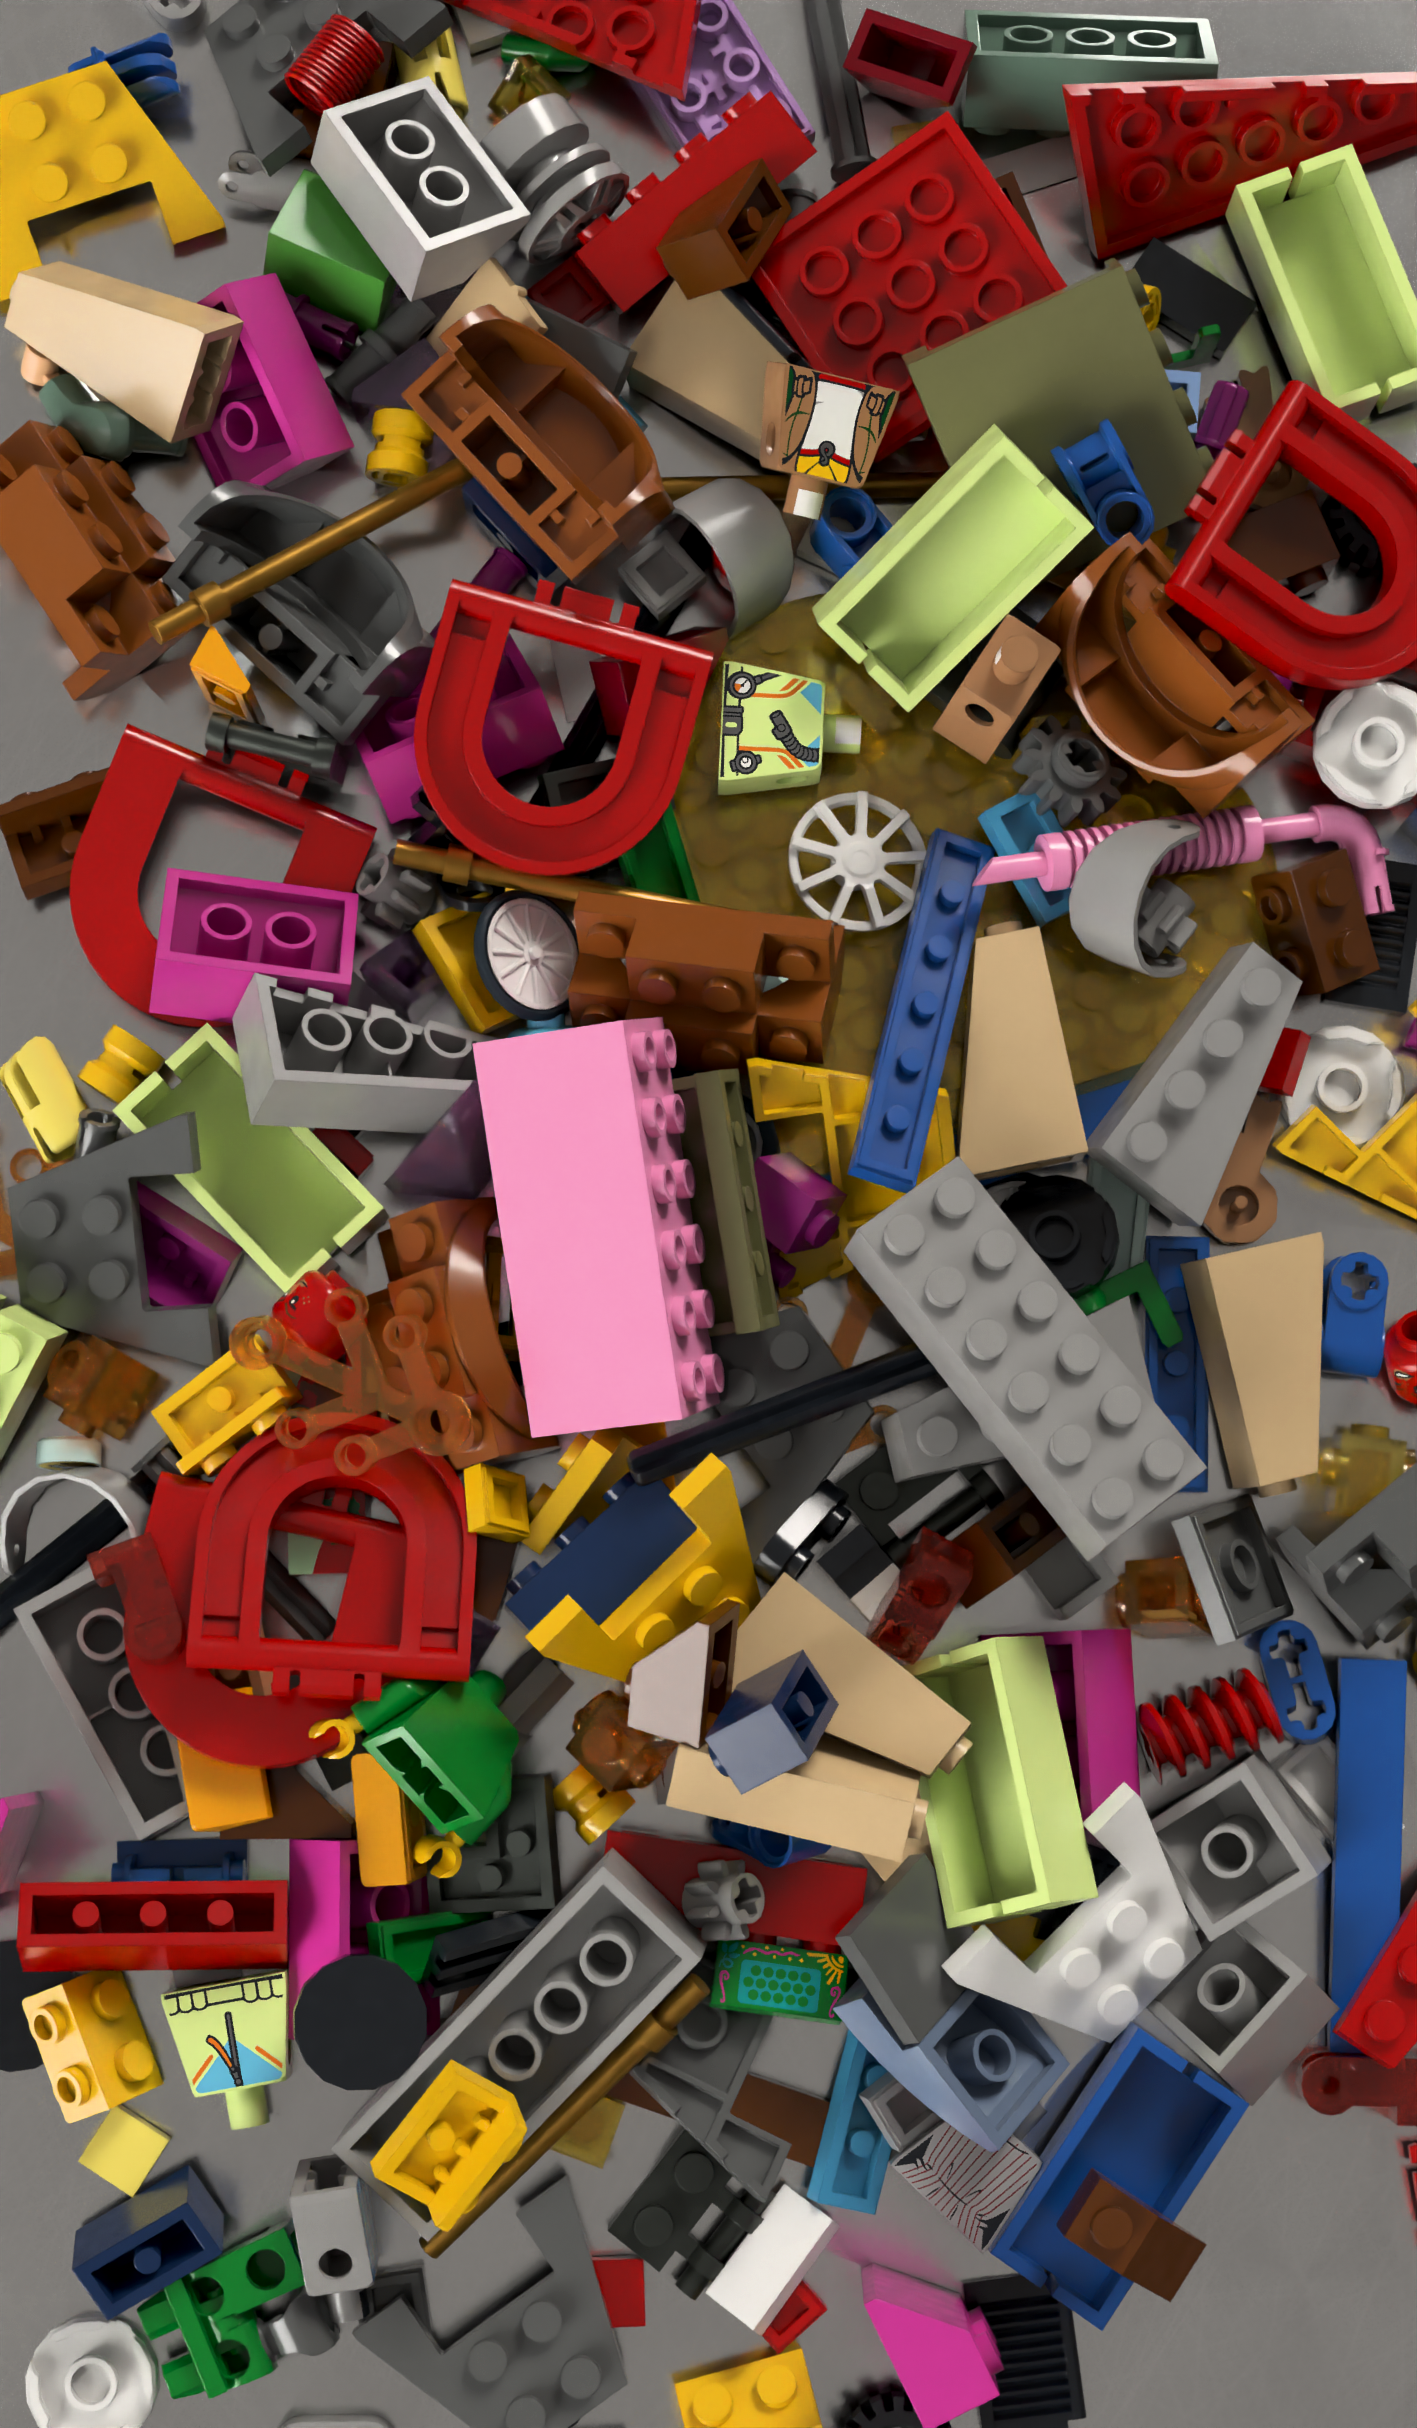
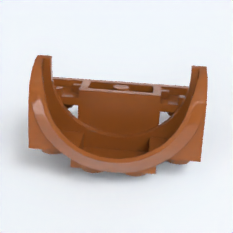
M487 304L471 311L443 332L439 339L447 351L401 394L413 410L447 445L460 463L574 585L583 579L620 543L630 551L675 509L670 497L664 490L657 460L649 441L618 399L589 370L565 350L530 327L503 315L494 305Z
M28 420L0 444V545L81 665L76 672L62 682L63 686L73 701L88 700L106 694L131 680L193 630V628L162 645L155 640L149 629V621L183 604L184 600L162 580L176 560L166 546L170 541L169 535L162 524L152 514L146 512L134 498L132 493L135 492L136 488L127 472L114 461L109 462L84 456L78 441L64 427H56ZM111 591V604L108 612L102 606L95 603Z
M1129 531L1078 575L1033 630L1055 643L1061 649L1057 657L1062 662L1063 671L1068 682L1065 692L1079 706L1083 716L1098 737L1123 760L1133 766L1148 784L1158 780L1174 786L1204 819L1242 789L1268 761L1300 737L1315 720L1267 667L1260 664L1166 595L1164 586L1176 566L1150 538L1141 544ZM1122 605L1137 620L1128 632H1126ZM1227 720L1237 732H1228L1216 728Z
M579 891L573 910L579 955L567 991L572 1027L621 1020L663 1017L664 1029L671 1031L675 1041L677 1058L674 1069L703 1073L738 1068L739 1074L748 1075L746 1059L751 1058L824 1063L842 984L845 955V925L833 924L831 920ZM620 958L626 959V966L622 963ZM767 976L788 978V980L763 992Z
M495 1197L434 1201L388 1219L390 1229L377 1234L390 1283L387 1284L388 1288L363 1297L369 1303V1306L363 1313L368 1320L367 1335L389 1421L396 1423L424 1418L431 1445L447 1460L457 1476L464 1475L463 1469L478 1463L493 1466L502 1462L535 1457L560 1447L558 1435L531 1437L526 1397L521 1391L508 1364L494 1322L486 1281L485 1247L489 1229L498 1219Z

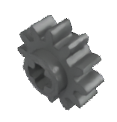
M1053 715L1048 716L1038 728H1032L1019 742L1018 747L1022 754L1012 764V769L1029 777L1019 788V793L1021 795L1036 793L1041 801L1036 807V813L1039 816L1046 814L1051 808L1058 810V819L1062 827H1067L1077 815L1086 826L1092 825L1102 813H1107L1121 799L1122 796L1117 787L1127 778V773L1124 770L1111 766L1110 763L1118 755L1109 747H1103L1099 742L1100 738L1092 729L1089 733L1081 731L1082 725L1078 715H1073L1063 727Z

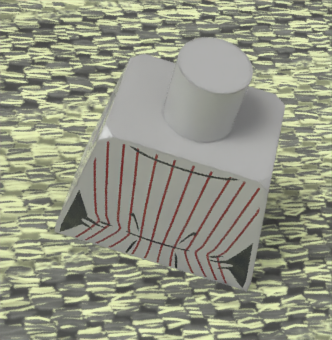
M1038 2103L1001 2149L992 2153L942 2119L901 2153L893 2149L889 2162L896 2171L983 2254L998 2235L1043 2163L1022 2139L1048 2111Z

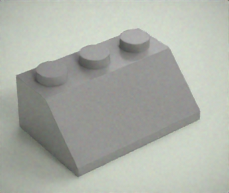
M429 76L323 111L310 163L410 302L465 282L528 223L531 215Z

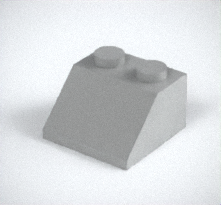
M1261 1750L1255 1752L1150 1820L1181 1898L1209 1942L1317 1877L1333 1861Z
M1244 1921L1209 1942L1202 1929H1200L1196 1935L1202 1951L1167 1985L1146 2009L1238 2095L1253 2106L1340 2008L1307 1973Z

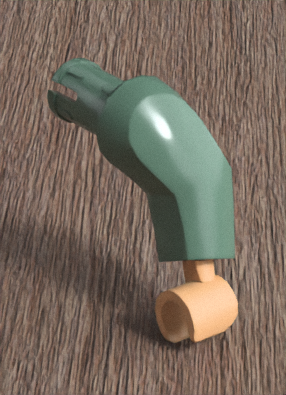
M26 343L21 363L23 378L34 385L43 386L38 397L55 426H62L67 429L78 441L83 451L119 462L123 461L125 457L128 458L131 452L157 453L177 457L184 455L188 438L170 444L112 402L100 401L85 383L72 374L60 375L58 373L59 365Z

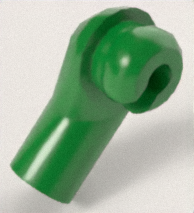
M509 33L504 37L501 46L502 61L508 66L539 71L579 73L591 64L588 61L525 35Z

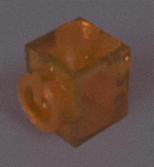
M81 1332L76 1340L68 1342L54 1356L47 1375L49 1386L43 1396L64 1409L58 1421L89 1439H92L97 1429L121 1441L129 1426L140 1416L144 1407V1401L160 1374L94 1335Z
M1184 1556L1125 1561V1573H1120L1118 1576L1120 1582L1115 1587L1117 1615L1124 1629H1134L1149 1639L1213 1636Z
M611 1690L601 1692L575 1713V1720L572 1725V1731L575 1735L565 1749L608 1792L635 1788L643 1789L653 1783L663 1772L667 1764L666 1760L678 1746L679 1742L628 1727L630 1700H627L625 1696L618 1697Z

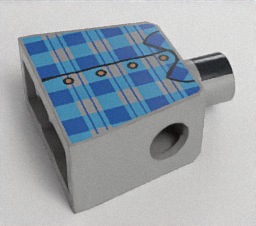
M336 2154L299 2160L289 2201L306 2292L309 2296L327 2295L330 2320L334 2323H349L363 2319L370 2314L366 2288L375 2284L379 2262L369 2185Z

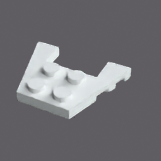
M1125 1782L1083 1822V1826L1120 1862V1865L1097 1888L1099 1897L1084 1901L1025 1961H1022L983 1923L941 1965L958 1985L1111 2043L1128 2026L1130 2021L1132 2022L1202 1951L1143 1801Z

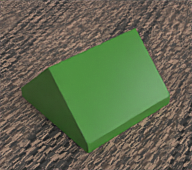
M304 169L268 233L263 275L276 273L285 293L296 298L305 294L310 297L311 305L348 322L352 321L358 324L360 331L365 332L368 328L375 331L384 320L397 282L319 174Z

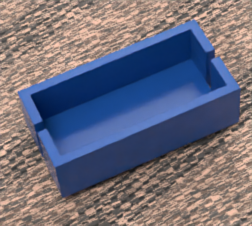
M1130 2021L1128 2026L1120 2033L1039 2158L1043 2163L988 2248L989 2252L1039 2288L1045 2284L1052 2297L1103 2331L1134 2282L1120 2275L1065 2238L1056 2226V2223L1090 2169L1094 2168L1174 2222L1250 2104ZM1043 2268L1051 2272L1049 2276H1047Z

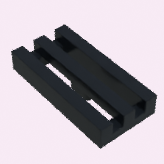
M549 1909L522 1910L436 1935L420 1983L431 1998L482 1984L551 1911Z

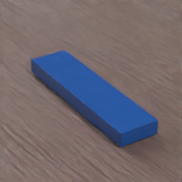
M1146 1236L1143 1261H1148L1183 1332V1341L1169 1348L1165 1346L1143 1304L1142 1352L1155 1403L1207 1467V1469L1177 1493H1207L1209 1384L1180 1264L1209 1258L1210 1237Z

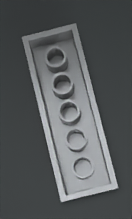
M959 1156L856 1230L843 1251L1087 1562L1207 1469L1191 1446Z
M612 1847L422 2045L418 2058L400 2078L385 2084L346 2124L331 2150L428 2242L440 2230L434 2225L428 2206L375 2178L370 2161L448 2062L452 2059L514 2094L527 2126L523 2144L702 1959L708 1941L701 1940V1931L690 1924L687 1918Z

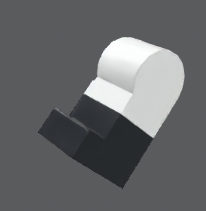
M859 1524L818 1559L815 1564L893 1649L897 1650L911 1638L913 1621L920 1596L912 1587L895 1581L897 1578L907 1582L901 1575L902 1572L877 1544L878 1542L862 1524ZM895 1585L912 1592L901 1591L895 1588ZM893 1596L902 1598L913 1606L910 1614L900 1620L898 1638L891 1635L894 1616L887 1620L880 1628L873 1625L875 1621L887 1612L886 1603ZM923 1600L918 1612L914 1634L935 1617Z

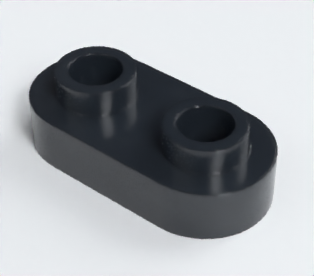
M825 1479L810 1498L806 1499L764 1547L753 1566L755 1575L770 1587L776 1583L784 1572L797 1582L814 1558V1553L810 1550L821 1538L827 1543L832 1542L849 1520L852 1512L844 1507L849 1494L829 1479Z

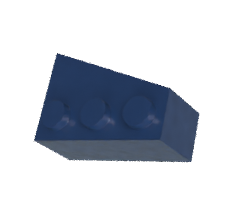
M629 1471L602 1496L610 1505L591 1524L583 1515L580 1516L554 1541L562 1551L545 1567L542 1568L533 1560L507 1584L506 1588L513 1596L505 1603V1610L528 1634L568 1594L599 1626L696 1531L697 1527L669 1496L672 1491L662 1480L646 1486H638ZM551 1659L557 1667L562 1664V1662Z

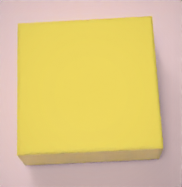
M120 2104L110 2110L78 2162L133 2198L172 2138Z

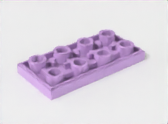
M732 0L701 1L685 102L636 82L678 150L700 132L705 135L708 141L712 140L728 126L720 115L749 91L758 101L771 90L810 143L815 140V130Z

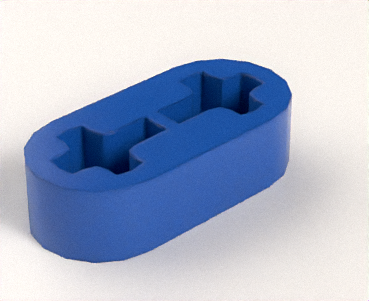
M1294 1620L1278 1621L1270 1625L1263 1633L1259 1644L1260 1663L1268 1692L1278 1713L1283 1734L1292 1742L1301 1745L1316 1744L1329 1735L1336 1718L1335 1702L1319 1646L1313 1632L1303 1623ZM1282 1636H1290L1294 1645L1304 1644L1307 1649L1298 1656L1300 1676L1290 1678L1285 1660L1283 1658L1272 1659L1270 1652L1278 1649L1279 1638ZM1304 1687L1311 1707H1323L1325 1713L1317 1716L1316 1728L1305 1730L1301 1721L1295 1720L1290 1722L1287 1714L1296 1711L1294 1689Z

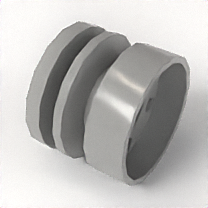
M557 93L541 95L521 105L501 120L479 143L531 214L528 223L510 240L518 242L521 254L529 263L537 266L553 262L582 244L576 235L604 212L610 218L622 203L624 195H626L630 187L628 174L619 164L610 161V153L603 145L597 142L586 144L589 139V127L567 100Z

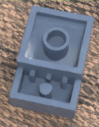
M861 1978L853 1984L832 2008L862 2045L909 2092L960 2133L991 2153L1001 2149L1070 2065L1030 2012L969 1988L965 1989L918 2044L903 2045Z

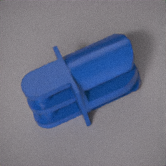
M166 33L154 34L108 54L93 46L90 48L92 56L77 61L68 67V73L107 61L142 109L181 94L180 85L176 81L177 70L175 62L168 59L173 56L172 41Z

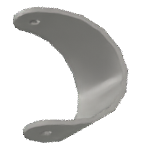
M718 478L672 502L675 509L657 526L665 524L681 514L699 529L713 547L725 570L733 593L735 615L727 634L729 640H734L760 625L777 610L790 590L794 558L791 536L782 515L765 493L740 478Z
M1177 819L1142 821L1116 830L1091 850L1075 874L1068 900L1071 928L1085 949L1107 961L1154 978H1171L1186 971L1187 961L1181 957L1161 953L1158 958H1153L1141 953L1138 945L1137 919L1142 896L1153 870L1170 850L1184 842L1198 838L1200 836V827L1198 825Z
M88 1465L64 1468L33 1478L14 1491L1 1515L0 1557L2 1568L5 1574L14 1575L15 1571L23 1566L25 1560L26 1530L32 1505L43 1490L53 1482L65 1478L86 1484L111 1501L128 1525L136 1563L152 1504L142 1488L120 1472Z

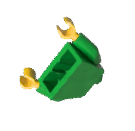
M478 1670L471 1677L469 1675V1682L391 1679L381 1686L382 1695L380 1701H363L362 1698L351 1706L353 1713L345 1719L323 1718L316 1721L309 1731V1738H316L332 1726L339 1730V1745L322 1756L328 1759H341L347 1756L355 1745V1735L363 1730L369 1734L361 1744L441 1834L447 1833L444 1837L437 1834L422 1836L415 1843L412 1851L413 1859L423 1864L431 1859L435 1851L442 1848V1858L430 1871V1874L438 1878H449L458 1872L462 1863L460 1848L465 1843L473 1845L507 1809L511 1801V1759L518 1745L519 1736L517 1729L498 1709V1706L506 1696V1685L496 1674L486 1670Z

